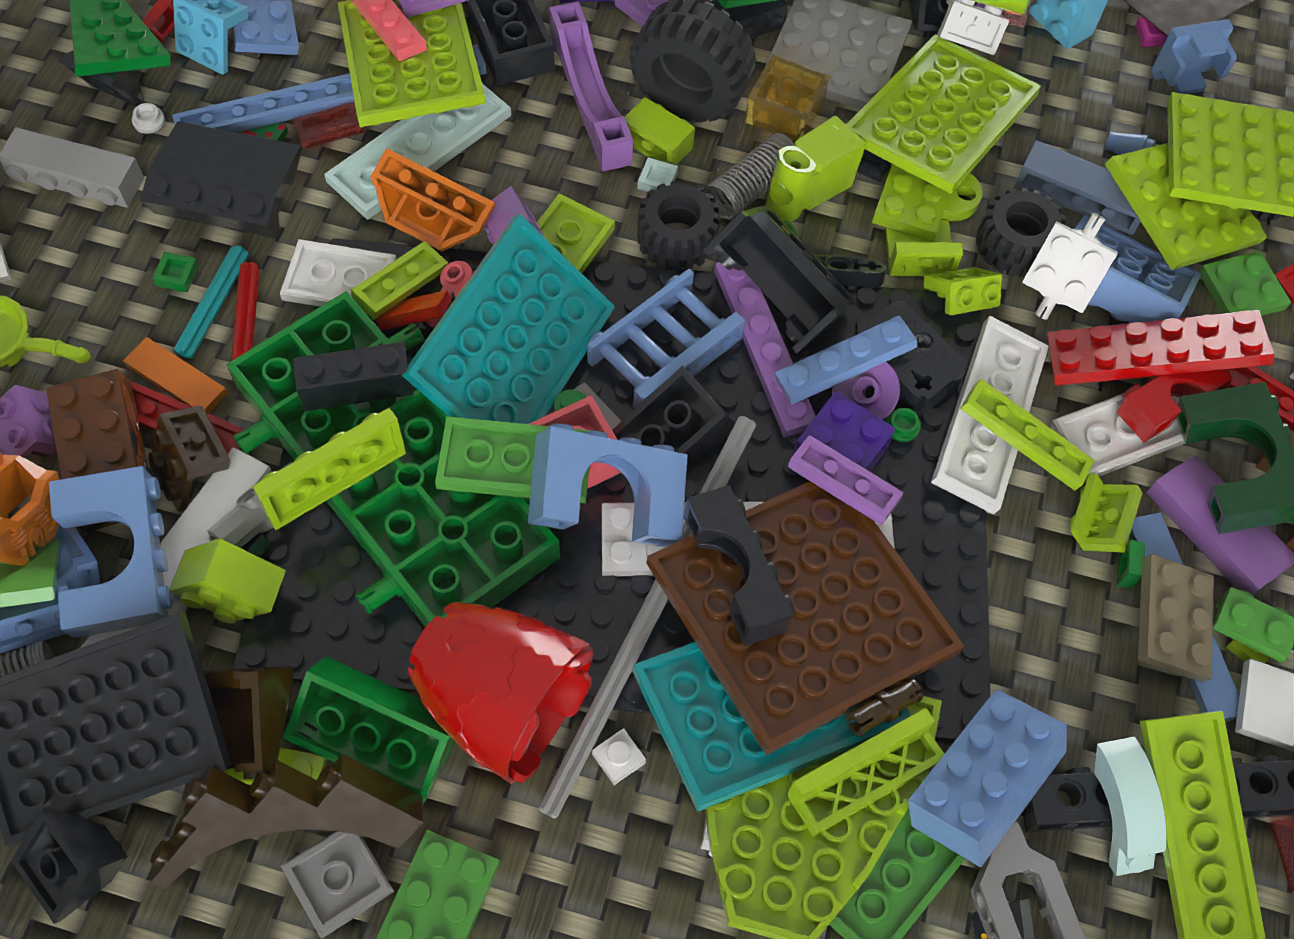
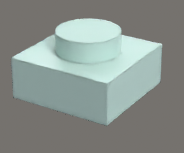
M648 157L638 180V189L649 192L651 189L657 191V186L663 183L669 186L670 182L676 179L678 166Z

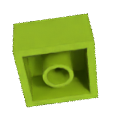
M219 538L184 550L169 589L170 593L181 597L180 602L192 608L203 607L214 612V618L226 623H235L238 620L253 619L254 616L272 611L286 570Z

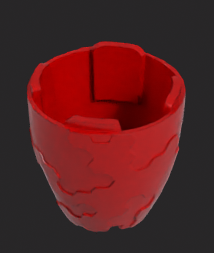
M450 603L443 610L448 615L444 619L439 616L433 618L416 641L409 658L415 668L408 667V676L420 694L422 703L434 720L474 761L511 784L516 781L523 783L538 770L542 760L540 758L541 754L556 735L566 717H573L581 708L592 685V678L588 673L594 656L593 649L589 646L590 644L582 639L548 626L540 620L514 611L497 607L494 609L479 604Z

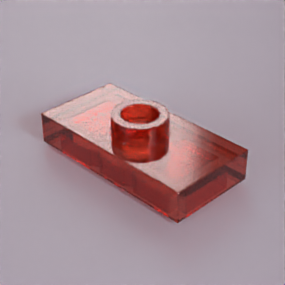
M353 102L292 119L303 150L364 133L363 127L359 126Z

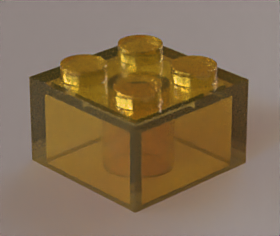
M773 54L748 96L744 122L773 134H783L791 141H797L807 134L825 101L830 76Z

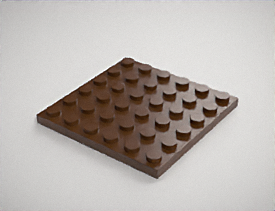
M811 481L746 510V519L751 529L755 528L759 533L762 542L761 550L766 560H771L775 565L778 574L777 582L782 592L790 596L794 605V615L785 633L744 646L729 615L733 597L744 586V578L739 566L726 554L713 549L698 548L693 536H690L647 556L646 564L766 755L870 701L874 694L882 690L887 692L904 682L907 678H913L959 654L964 648V644L875 521Z

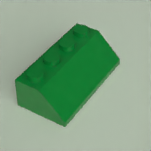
M327 656L306 671L283 739L334 763L344 754L422 795L423 804L431 793L455 745V741L434 720L421 699ZM307 722L317 727V732L304 725V723ZM298 731L308 735L311 739L304 737Z

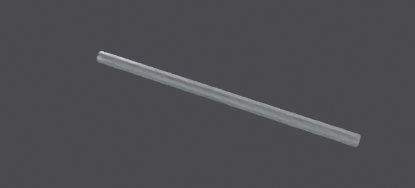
M745 416L738 417L700 494L726 486L756 427V423ZM686 521L683 525L682 540L692 536ZM656 579L539 806V810L551 818L559 816L633 670V665L636 664L668 601V597Z

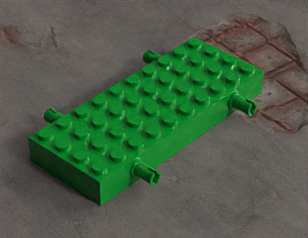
M345 291L226 364L236 387L260 418L259 421L245 430L233 435V438L239 448L243 449V453L247 455L250 451L273 437V439L279 440L295 461L301 454L308 451L313 452L325 445L334 435L340 432H347L358 426L367 416L390 408L398 419L406 454L326 500L382 571L383 577L360 593L355 594L358 602L362 607H365V611L370 615L372 611L395 595L401 596L425 627L436 616L444 619L448 615L443 612L444 608L453 602L479 604L492 608L560 559L559 540L548 527L528 524V502L530 498L436 489L435 480L446 416L448 415L413 385L414 395L304 411L296 390L293 358L399 342L405 343L407 352L425 341L420 329L416 328L413 322L395 335L387 338L352 296Z

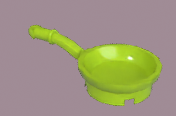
M0 295V367L7 364L10 368L17 364L27 351L50 353L55 357L61 356L80 364L87 363L90 360L91 355L86 348L63 343L61 340L30 338L27 314L18 302L7 296Z

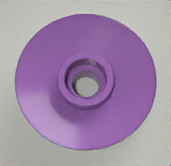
M884 362L834 385L832 395L837 391L883 420L890 415L898 402L900 383L892 366ZM873 386L875 393L871 398H867L865 392L868 387Z

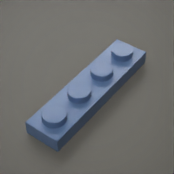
M899 315L776 371V382L790 404L793 405L917 348V339Z

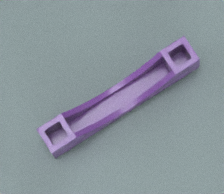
M579 1L549 7L550 35L602 172L632 165L633 138L624 116L615 108L604 85L594 54L588 25Z

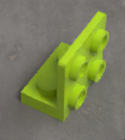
M941 219L934 242L885 227L890 276H924L957 270L963 256L962 243H952L948 220Z

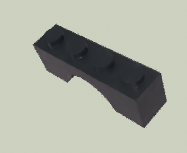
M730 485L687 498L684 519L697 547L713 549L726 554L739 566L743 574L744 586L734 595L729 615L744 646L787 632L794 615L792 599L787 593L782 592L777 582L778 574L775 565L771 560H766L761 550L762 542L759 533L755 528L751 529L746 519V509L741 498L735 497Z

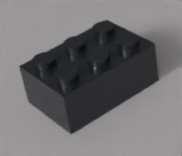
M467 0L469 22L497 86L555 71L554 44L534 0Z

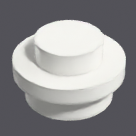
M143 103L133 110L132 124L141 133L156 132L164 125V114L154 104Z

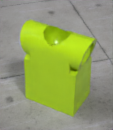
M835 115L795 141L794 146L783 147L778 154L765 206L774 211L782 221L792 222L802 214L803 209L811 210L852 187L866 142Z

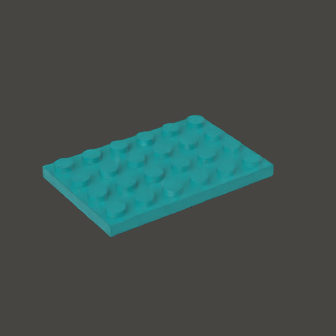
M518 214L510 220L414 356L402 376L449 417L529 424L546 416L555 398L560 394L587 352V344L601 330L615 306L521 214Z
M696 642L634 664L632 670L697 812L850 750L911 716L906 708L898 713V717L890 723L882 722L865 732L864 735L857 736L848 726V724L856 720L846 721L847 713L766 755Z

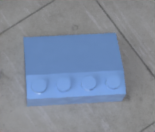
M1084 215L1075 229L1083 230L1090 217ZM1102 224L1095 237L1103 245L1118 253L1088 305L1099 306L1109 311L1112 317L1121 322H1149L1179 318L1187 306L1201 273L1187 266L1171 270L1160 252Z

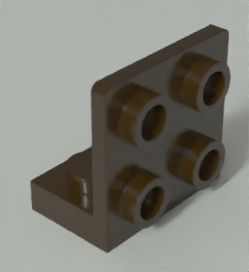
M201 405L159 414L157 428L152 434L154 442L152 452L148 454L149 465L154 473L159 474L166 499L172 501L176 510L181 512L186 510L193 478L227 470L231 460Z

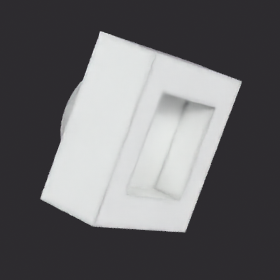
M624 728L592 750L593 757L613 785H616L646 763V758Z

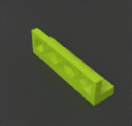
M927 708L793 781L787 796L813 837L936 766L943 757L944 752L929 732L935 720ZM918 739L921 740L932 756L924 762L906 758L908 745ZM901 750L900 756L893 754V753H895V752ZM884 760L898 764L896 778L889 781L875 777L876 763ZM904 766L909 767V768H912V769L906 771L905 773H903V771H904ZM869 768L868 775L860 773L863 770ZM850 778L866 783L864 796L856 800L840 795L843 782ZM872 785L879 786L877 789L871 791ZM836 786L835 793L828 792V790ZM815 797L833 801L831 814L819 822L816 821L806 805L808 801ZM839 803H840V804H843V805H847V806H845V807H843L842 809H840V810L837 811V808H838V804H839Z

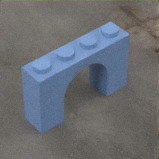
M552 424L549 428L536 435L528 524L557 529H566L579 522L581 487L584 474L592 463H605L618 469L627 478L633 490L632 542L667 547L682 540L688 454L674 452V448L668 445L649 447L641 445V441L634 438L615 440L607 438V434L601 431L581 433L573 431V427L567 424Z
M143 466L50 481L51 515L64 529L110 521L129 526L134 536V552L131 561L116 578L99 585L58 592L61 631L72 638L143 626L167 617V609L172 607V598L169 587L167 585L164 586L163 572L168 571V560L165 550L160 549L159 536L164 535V523L161 514L156 512L155 500L161 498L157 478L152 477Z

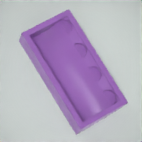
M1196 455L1156 480L1146 494L1237 590H1244L1255 595L1294 565V553L1268 526L1218 534L1207 502L1213 485L1224 484L1225 482Z

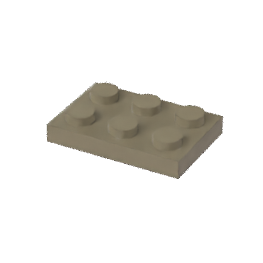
M1154 554L1142 558L1139 662L1199 682L1212 679L1213 575Z

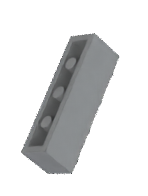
M15 127L0 151V162L11 179L17 182L26 181L34 183L48 190L57 189L65 191L79 198L88 197L96 199L107 205L115 204L128 208L144 180L135 157Z

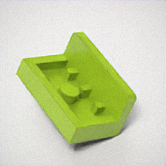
M1090 473L1088 475L1086 484L1080 491V502L1076 514L1070 521L1071 534L1083 551L1125 552L1143 494L1138 485L1103 484L1098 474Z

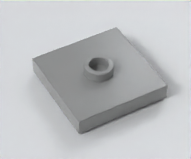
M335 831L281 865L283 872L321 938L329 935L394 892L363 837L355 834Z

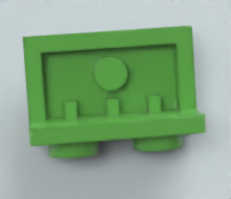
M1232 587L1218 598L1215 606L1219 609L1213 621L1214 630L1280 663L1289 658L1294 644V617L1290 616L1287 611L1278 607H1271L1255 599L1249 592Z

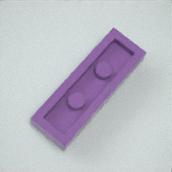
M811 435L807 437L795 452L788 465L793 471L880 525L884 524L903 495V492Z

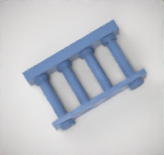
M690 269L680 276L675 275L670 278L664 288L605 332L595 334L587 344L588 363L592 367L605 357L635 387L634 409L682 365L695 376L742 339L745 320L737 312L727 319H719L691 293L694 273ZM681 301L711 330L702 338H695L667 310ZM656 319L686 349L676 358L669 357L642 329ZM628 339H631L661 368L652 377H644L616 348Z

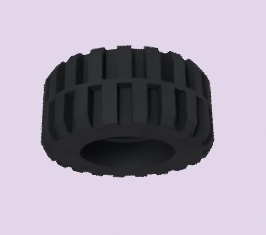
M670 0L669 2H664L651 12L631 46V55L629 57L635 82L640 83L639 88L644 95L648 94L652 102L662 105L665 110L672 114L679 115L680 119L686 121L694 119L695 122L701 123L706 122L707 119L709 122L721 119V117L729 115L737 106L755 72L756 57L754 48H751L752 43L748 34L742 32L743 27L737 20L734 22L729 18V13L723 9L722 11L715 9L714 4L707 1L704 4L699 3L698 0ZM685 57H688V58L692 59L693 61H695L696 63H698L700 66H697V65L693 64L692 62H690L689 60H687Z

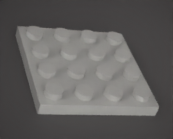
M794 0L763 70L762 79L862 109L891 79L908 36L912 20L844 0Z

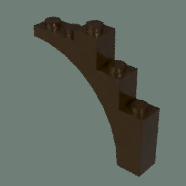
M344 754L332 766H326L319 774L317 780L276 760L266 773L260 772L255 777L251 786L210 766L200 779L193 778L187 785L182 796V801L185 802L184 813L176 824L173 835L168 841L162 840L152 854L150 863L154 864L150 883L166 889L186 869L211 853L239 841L274 832L306 829L341 831L372 838L400 849L423 823L422 795Z

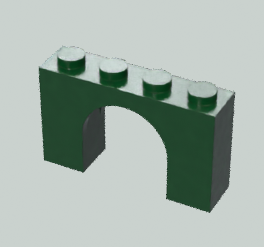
M1266 382L1181 396L1178 406L1182 411L1176 420L1185 444L1225 437L1238 438L1256 446L1264 454L1269 464V470L1259 477L1213 485L1207 504L1218 534L1293 522L1294 449L1291 444V432L1287 423H1282L1278 413L1279 404L1277 397L1274 394H1270Z

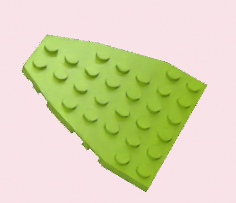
M923 696L922 701L914 703L907 709L912 716L927 708L935 720L929 730L935 739L942 701ZM920 739L908 745L906 758L924 762L932 757ZM899 750V751H897V752H895V753H893V754L900 756L901 750ZM845 752L706 808L707 836L727 926L772 939H818L871 873L909 808V798L924 781L930 770L814 837L788 798L787 793L793 781ZM881 760L875 765L874 776L891 781L897 776L898 764ZM904 766V771H903V773H905L906 771H908V770H910V769H912V768H909V767ZM869 768L863 770L860 773L868 775ZM849 778L843 782L840 795L857 800L864 796L866 783ZM872 785L871 791L877 789L879 786ZM836 786L828 790V792L835 793ZM815 797L806 803L817 822L831 814L833 801ZM839 803V804H838L837 811L840 810V809H842L843 807H845V806H847V805H843V804H840V803Z

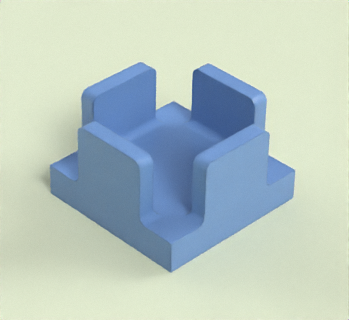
M1225 19L1172 28L1151 69L1155 80L1165 78L1168 85L1174 86L1177 93L1191 94L1205 91L1207 84L1200 72L1210 71L1212 66L1219 78L1226 77L1237 59V55L1228 40L1233 30L1230 20Z

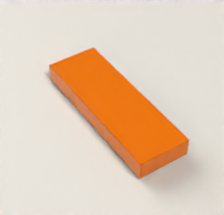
M148 337L123 360L127 368L177 401L191 407L201 405L208 414L228 394L224 386Z

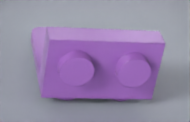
M14 385L0 398V452L3 455H19L23 458L27 457L32 451L57 456L47 393Z

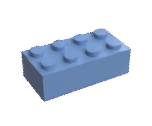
M996 689L909 798L911 826L977 866L982 867L1065 755L1067 724Z

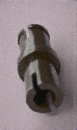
M907 678L904 682L887 692L882 690L874 694L871 701L854 711L848 712L846 714V721L856 720L848 724L850 730L855 735L862 736L865 732L882 722L890 723L897 719L899 712L914 703L922 701L923 692L913 694L921 689L918 682L912 678Z

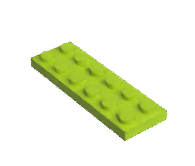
M1223 711L1140 721L1145 754L1154 772L1163 803L1166 823V850L1163 852L1178 939H1266Z

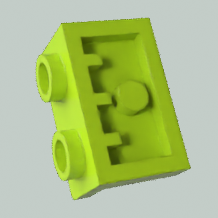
M971 267L924 275V288L937 292L938 297L946 298L945 313L948 315L989 309L1000 305L1002 274Z

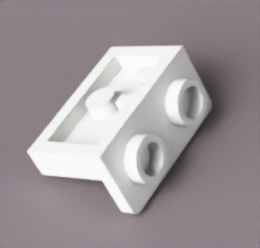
M947 0L946 3L949 7L937 35L941 38L995 55L1009 22L1007 18L1001 15L1003 10L989 5L981 8L975 6V1Z

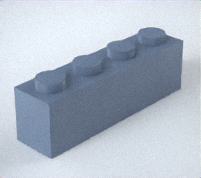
M1036 140L1022 167L1015 187L1028 188L1030 192H1034V190L1040 191V195L1051 197L1053 203L1082 215L1091 217L1092 213L1098 214L1097 221L1102 216L1106 219L1103 224L1133 236L1141 221L1108 169Z

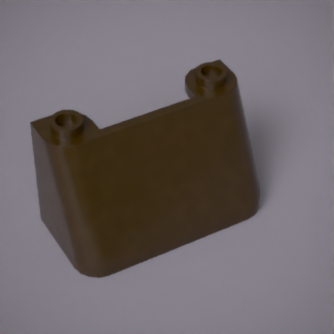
M293 666L203 671L235 772H243V779H255L260 772L266 773L279 757L293 687Z

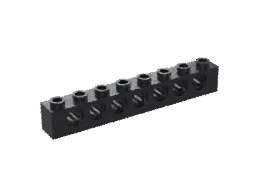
M1264 756L1255 759V763H1242L1241 758H1232L1243 819L1294 816V789L1287 780L1288 777L1294 782V757L1291 758L1292 760L1280 761L1279 756ZM1089 767L1072 768L1066 771L1067 774L1053 775L1051 772L1022 811L1026 833L1112 827L1109 804L1102 802L1096 794V788L1102 790L1103 788L1094 772H1091ZM1249 779L1258 785L1260 794L1252 789ZM1057 791H1063L1068 794L1071 799V806H1066L1059 800Z

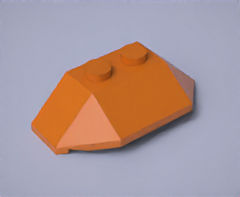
M388 148L385 149L371 175L386 223L421 242L426 241L431 247L440 252L480 234L497 205L495 202Z

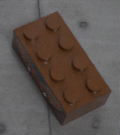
M118 368L46 387L61 480L143 466L149 473L140 423L137 417L138 412L131 383ZM108 521L77 527L83 532H89L118 524L119 522Z

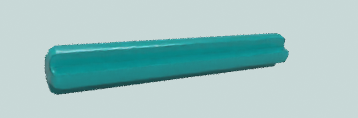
M239 245L236 247L232 246L174 348L175 353L180 355V357L192 359L239 276L240 265L243 262H247L249 258V252L244 250L243 247Z

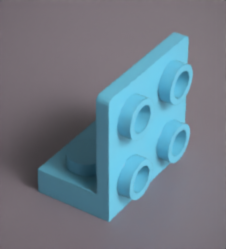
M173 0L176 51L222 75L227 73V29L248 19V7L234 0Z

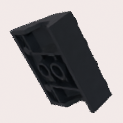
M177 121L148 170L140 201L154 214L279 239L280 226L278 214L285 189L294 183L302 146Z

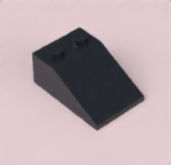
M682 365L612 431L617 440L621 438H634L640 440L641 445L672 446L674 452L688 454L687 464H689L722 441L732 431L735 422L702 384Z

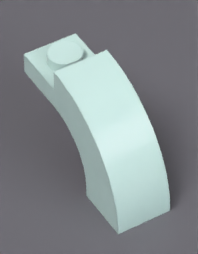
M1136 737L1098 743L1094 774L1107 797L1113 828L1109 866L1116 876L1153 869L1155 854L1166 850V823L1160 791L1149 760Z

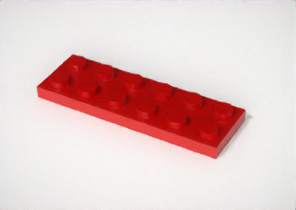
M1259 310L1047 332V345L1049 346L1048 351L1055 386L1273 365L1274 351Z

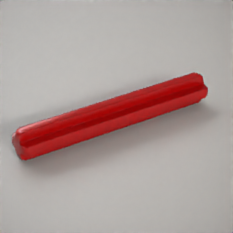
M243 262L239 268L231 361L253 348L259 268L255 262Z

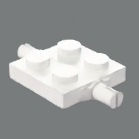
M1092 213L1083 230L1071 229L1056 221L1022 282L1038 290L1044 296L1043 301L1035 312L1038 317L1041 316L1045 307L1048 306L1042 316V319L1048 320L1056 303L1067 305L1081 313L1085 310L1118 253L1103 245L1095 237L1106 220L1102 216L1099 217L1095 226L1092 227L1098 217V214Z

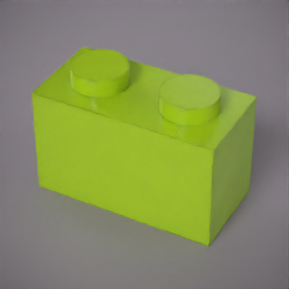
M646 97L624 117L633 138V148L649 158L677 166L693 149L695 127L690 125L688 121L680 119L665 110L662 105L654 103Z

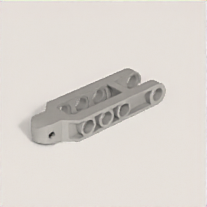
M1015 821L980 868L970 890L987 938L1022 939L1002 888L1006 876L1021 872L1027 879L1031 878L1042 906L1039 912L1042 918L1046 917L1054 939H1086L1055 861L1029 848L1021 827Z

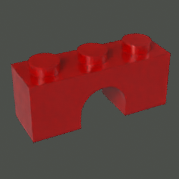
M1225 369L1151 376L1146 385L1141 387L1139 384H1136L1122 396L1124 402L1118 409L1117 414L1145 443L1169 428L1182 410L1173 401L1172 397L1180 398L1181 396L1226 389L1233 378Z

